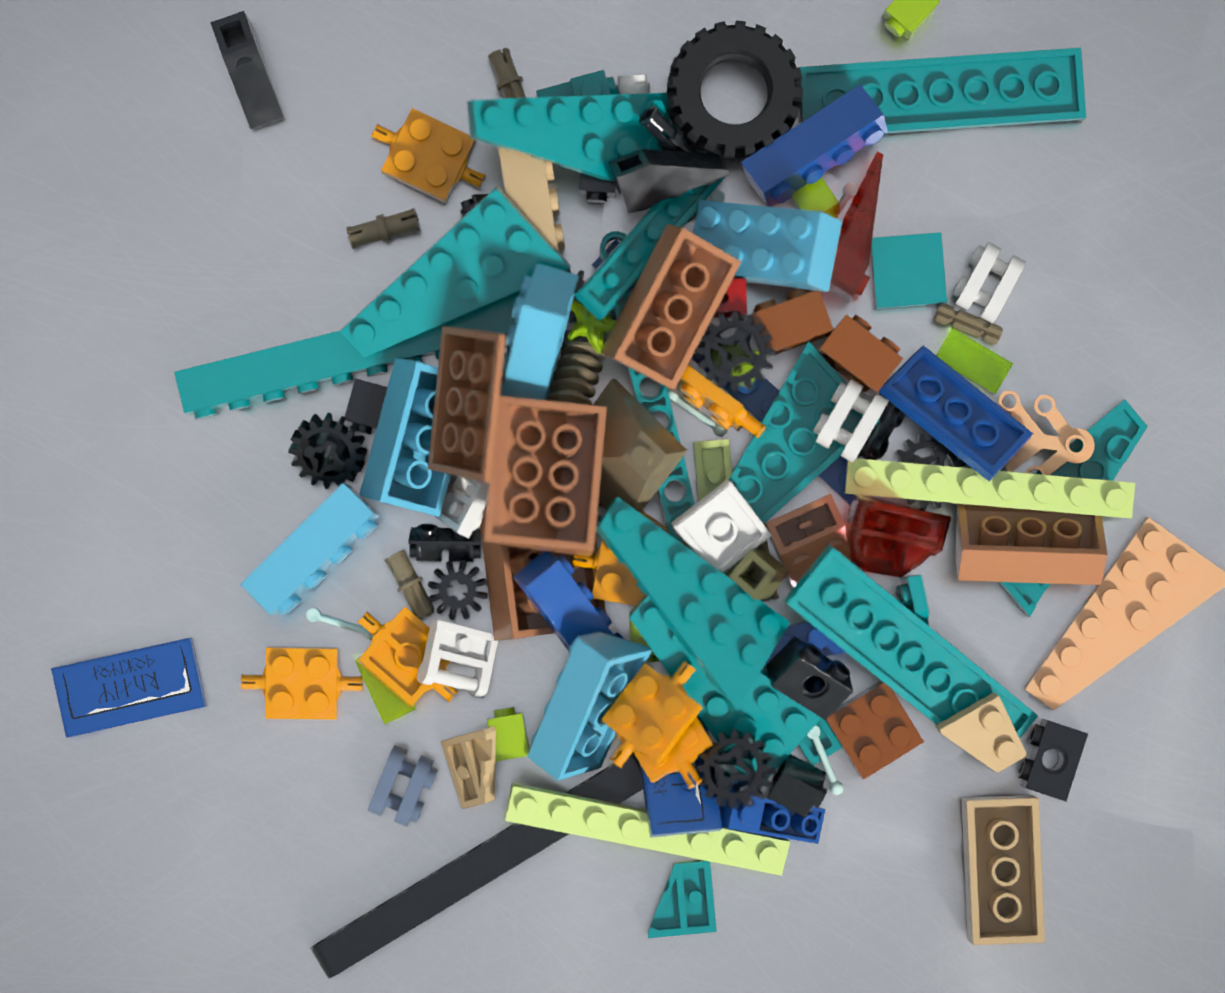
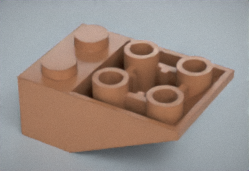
M831 494L764 523V526L772 535L770 540L780 563L790 571L787 578L792 589L828 545H831L863 571L847 528Z

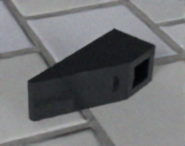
M245 11L210 22L250 129L252 130L284 119L250 19Z
M640 149L608 162L620 198L628 213L646 210L657 202L668 198L680 197L688 190L701 185L713 184L719 178L729 175L719 154Z

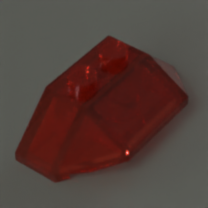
M854 494L845 526L850 561L861 571L903 577L920 566L929 556H935L943 551L951 516L898 502Z

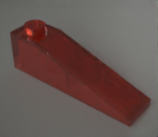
M878 151L873 157L858 191L842 220L829 291L849 301L855 293L860 296L862 295L870 279V276L865 275V272L869 266L884 155Z

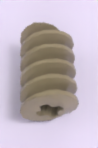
M577 341L565 344L561 349V357L557 362V370L554 372L553 383L550 385V394L546 401L592 405V401L589 398L595 396L596 392L593 386L599 383V377L596 374L602 371L603 365L600 362L606 359V355L598 354L588 342Z

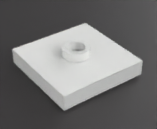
M729 479L671 523L694 553L723 574L741 561L750 549H756L772 536Z

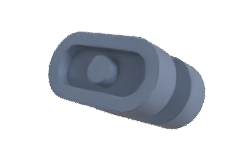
M394 745L367 811L381 816L384 808L388 807L397 811L394 822L407 827L410 821L417 823L424 806L423 802L418 801L423 788L430 790L438 770L432 768L434 761L424 756H420L417 765L405 761L408 750ZM398 774L411 778L403 798L391 794Z

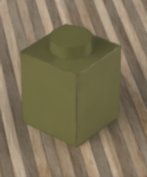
M750 549L729 577L754 600H767L788 576L790 571L765 549Z

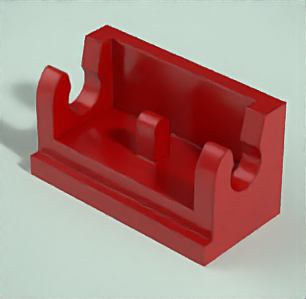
M746 278L732 279L713 318L719 319L721 314L726 318H732L733 313L738 312L741 321L745 320L747 316Z

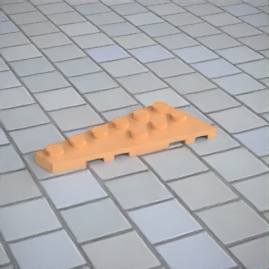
M1146 517L1103 576L1102 585L1096 586L1023 690L1051 710H1055L1224 588L1225 572L1154 520Z

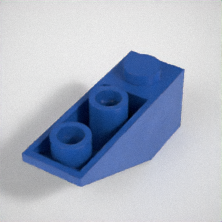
M753 796V806L750 808L740 802L739 810L730 808L729 802L725 807L719 805L721 823L724 828L815 844L819 843L825 809L812 806L807 816L803 817L767 798V796L763 800Z

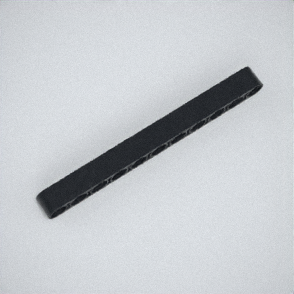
M632 752L621 768L613 763L565 793L620 804L643 790L640 763L634 752ZM514 823L322 939L310 949L327 978L330 979L570 833Z

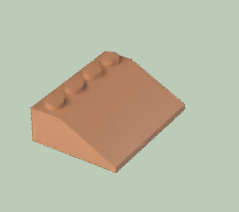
M442 326L428 462L429 470L490 483L506 335L480 329Z
M499 396L491 481L488 489L484 531L485 542L553 553L591 556L594 552L607 407Z
M486 504L482 511L483 518L480 523L494 641L554 634L553 630L513 578L514 575L544 551L485 542ZM596 535L592 555H596L598 551ZM550 552L556 558L562 555L571 566L573 560L587 562L586 559L574 558L573 554ZM572 566L575 572L571 574V577L576 583L581 581L592 593L595 581L593 569ZM594 598L590 600L595 609L600 607L606 613L604 600Z

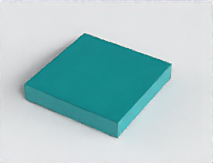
M941 232L870 238L875 309L947 303Z

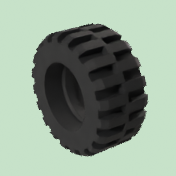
M737 20L735 25H726L725 21L715 23L714 28L710 30L703 28L695 33V38L691 41L687 40L680 48L678 56L672 62L667 82L669 117L673 126H679L683 130V137L700 153L719 154L722 161L723 159H732L733 163L742 162L745 158H748L763 147L774 143L775 139L784 135L793 127L803 97L800 67H796V57L792 50H786L782 45L783 40L777 34H774L773 37L765 32L766 28L756 24V27L753 28L746 26V21ZM726 61H740L751 65L761 73L765 79L768 92L766 104L757 117L746 123L729 124L717 120L708 113L701 98V84L705 75L713 66Z

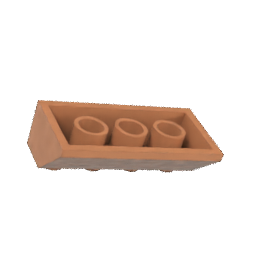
M667 224L601 353L675 390L741 261L684 228Z
M957 503L955 556L958 580L1102 585L1108 555L1102 516Z

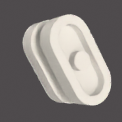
M988 242L985 247L977 246L969 261V264L973 265L974 268L968 278L961 276L952 294L958 297L955 304L966 310L970 308L973 302L983 306L984 309L980 317L993 324L1016 284L1026 261L1013 255L1007 264L997 258L1001 248ZM990 271L1001 276L992 294L981 290Z
M851 379L848 385L840 383L831 399L836 404L830 416L823 413L813 432L819 435L816 442L827 449L833 440L846 446L841 456L854 463L889 400L876 394L870 403L859 396L864 386ZM851 409L863 415L853 434L841 427Z

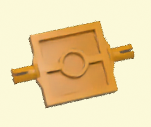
M413 108L404 125L396 133L377 124L371 135L372 138L390 145L389 155L381 169L382 174L443 203H446L453 187L461 179L480 189L486 177L485 174L467 167L468 156L476 142L475 139Z
M687 365L679 383L681 385L680 390L684 393L682 397L689 404L697 409H700L701 406L708 409L712 413L710 418L725 430H728L731 426L739 432L743 427L756 436V438L761 436L766 425H763L751 416L749 411H745L741 403Z
M603 539L596 555L573 556L574 558L586 559L587 562L573 560L572 566L593 569L595 581L592 595L594 599L636 606L645 594L636 585L638 581L626 565L618 561Z
M404 606L391 621L384 625L378 622L368 611L359 619L357 623L362 625L373 637L369 647L358 658L357 662L406 705L412 707L423 693L432 688L444 697L447 702L456 695L458 690L453 687L438 683L427 685L418 682L417 672L419 666L423 663L430 628L407 607ZM440 659L438 669L445 671L451 661Z
M267 646L266 666L263 674L241 675V689H262L265 697V719L336 720L338 718V698L341 690H363V684H349L362 683L363 676H342L338 666V647Z
M683 661L670 678L669 676L659 674L644 663L601 719L602 722L616 732L622 741L612 756L609 757L612 762L621 768L633 751L645 754L658 765L663 761L703 708L689 697L683 688V685L693 672L696 671L692 666Z
M696 716L659 765L645 754L633 752L652 783L669 773L679 771L688 788L691 789L695 787V784L689 773L697 785L702 782V779H700L691 763L694 762L700 753L714 744Z

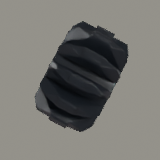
M461 560L458 572H455L453 562L448 561L446 562V568L449 572L447 576L438 568L434 571L435 575L442 580L441 583L435 581L428 582V587L439 589V594H433L428 597L429 601L434 602L442 599L443 603L436 609L438 614L443 613L450 606V620H455L458 608L461 609L463 618L468 619L470 618V613L467 605H470L475 611L479 612L482 607L474 601V598L487 599L488 593L477 591L476 588L487 584V579L482 578L474 582L472 578L480 571L477 566L473 567L467 575L465 574L467 561ZM455 580H458L459 584H466L468 591L467 593L463 592L465 598L462 600H458L457 596H450L448 589L453 588L451 583Z

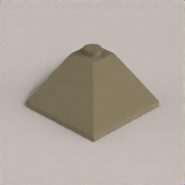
M611 379L593 404V406L607 407L598 502H601V506L607 510L612 500L618 497L641 513L688 450L616 379Z

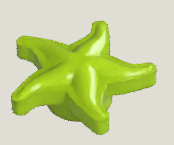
M573 300L571 309L576 315L577 323L571 329L568 340L574 341L579 336H587L594 350L601 354L604 346V333L612 330L617 320L611 319V315L608 312L599 321L583 304Z

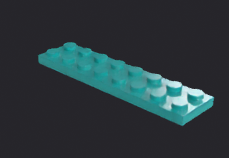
M1081 47L800 67L802 74L801 88H803L801 101L802 122L860 84L884 114L888 130L885 134L1076 121L1087 118Z
M831 545L825 548L783 600V602L936 725L992 693H996L1000 697L1019 739L1038 717L1030 708Z

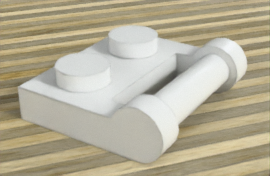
M453 475L447 487L440 517H434L455 532L469 538L472 531L476 530L482 521V511L488 500L489 483ZM468 485L475 487L471 496L465 493Z
M431 620L423 663L419 666L417 672L418 682L427 685L438 683L466 690L472 696L483 698L488 692L498 640L494 641V634L441 620ZM440 659L475 667V675L468 677L438 669Z

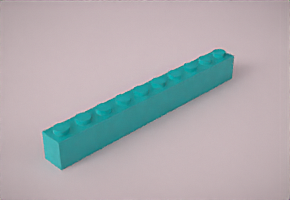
M521 290L365 358L339 331L175 371L174 374L183 411L187 415L194 414L196 420L216 415L215 409L229 406V410L234 411L250 407L249 400L263 397L264 402H271L285 398L284 392L298 389V393L303 394L318 390V383L332 380L333 385L348 383L354 380V374L366 372L367 377L388 372L387 366L394 365L395 358L422 363V357L435 354L436 360H439L442 326L499 332L506 335V343L510 327L514 323L515 318L512 315Z

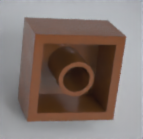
M799 289L789 293L785 302L777 304L775 299H771L755 306V309H753L754 313L751 314L754 317L752 326L755 327L757 324L763 323L766 327L761 333L762 336L772 335L774 339L766 344L767 348L775 350L776 355L806 345L808 341L811 343L828 337L834 329L820 291L810 292L807 289ZM753 335V337H754V339H755V342H756V345H757V348H758V350H759L758 341H757V339L755 338V336Z
M846 314L817 351L835 371L848 381L852 379L864 386L862 391L871 397L879 391L903 360L897 354L900 348L884 336L879 340L869 332L872 328L871 325L858 315H854L851 318Z
M883 681L877 682L843 703L826 719L859 777L863 780L924 743V740L895 693Z

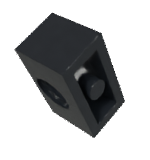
M793 637L767 664L771 687L824 720L854 692L850 680V671L841 661H832L823 655L814 644H805L796 637Z
M1042 718L1040 725H1034L1029 738V744L1033 745L1029 759L1024 758L1019 768L1018 778L1022 779L1020 786L1066 802L1088 733ZM1049 749H1055L1059 754V761L1053 768H1046L1042 762L1044 753Z

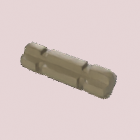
M941 303L938 306L934 315L936 322L944 325L949 323L952 325L951 328L975 338L980 336L983 338L982 341L992 345H996L999 342L1003 332L1001 326L994 323L986 324V320L960 309L957 312L954 310L955 307L946 303Z

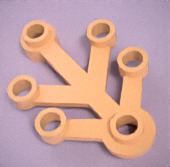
M1008 390L999 396V406L1006 412H1009L1012 417L1033 433L1030 440L1005 465L1007 472H1013L1042 449L1057 450V452L1042 465L1029 467L1025 473L1030 474L1033 470H1040L1042 475H1051L1066 462L1083 463L1092 456L1095 444L1091 434L1082 428H1071L1056 409V402L1051 396H1039L1034 402V409L1040 416L1047 417L1059 436L1045 435L1020 404L1021 400L1016 392ZM1007 395H1013L1016 398V404L1012 408H1006L1003 405V399ZM1048 399L1051 401L1052 408L1049 412L1044 413L1039 410L1038 405L1041 400ZM1073 439H1080L1083 442V449L1080 452H1072L1070 450L1069 444Z

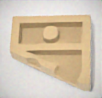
M996 693L988 695L935 726L938 732L996 773L1027 756L1007 711Z
M495 726L440 741L461 808L465 809L495 800Z

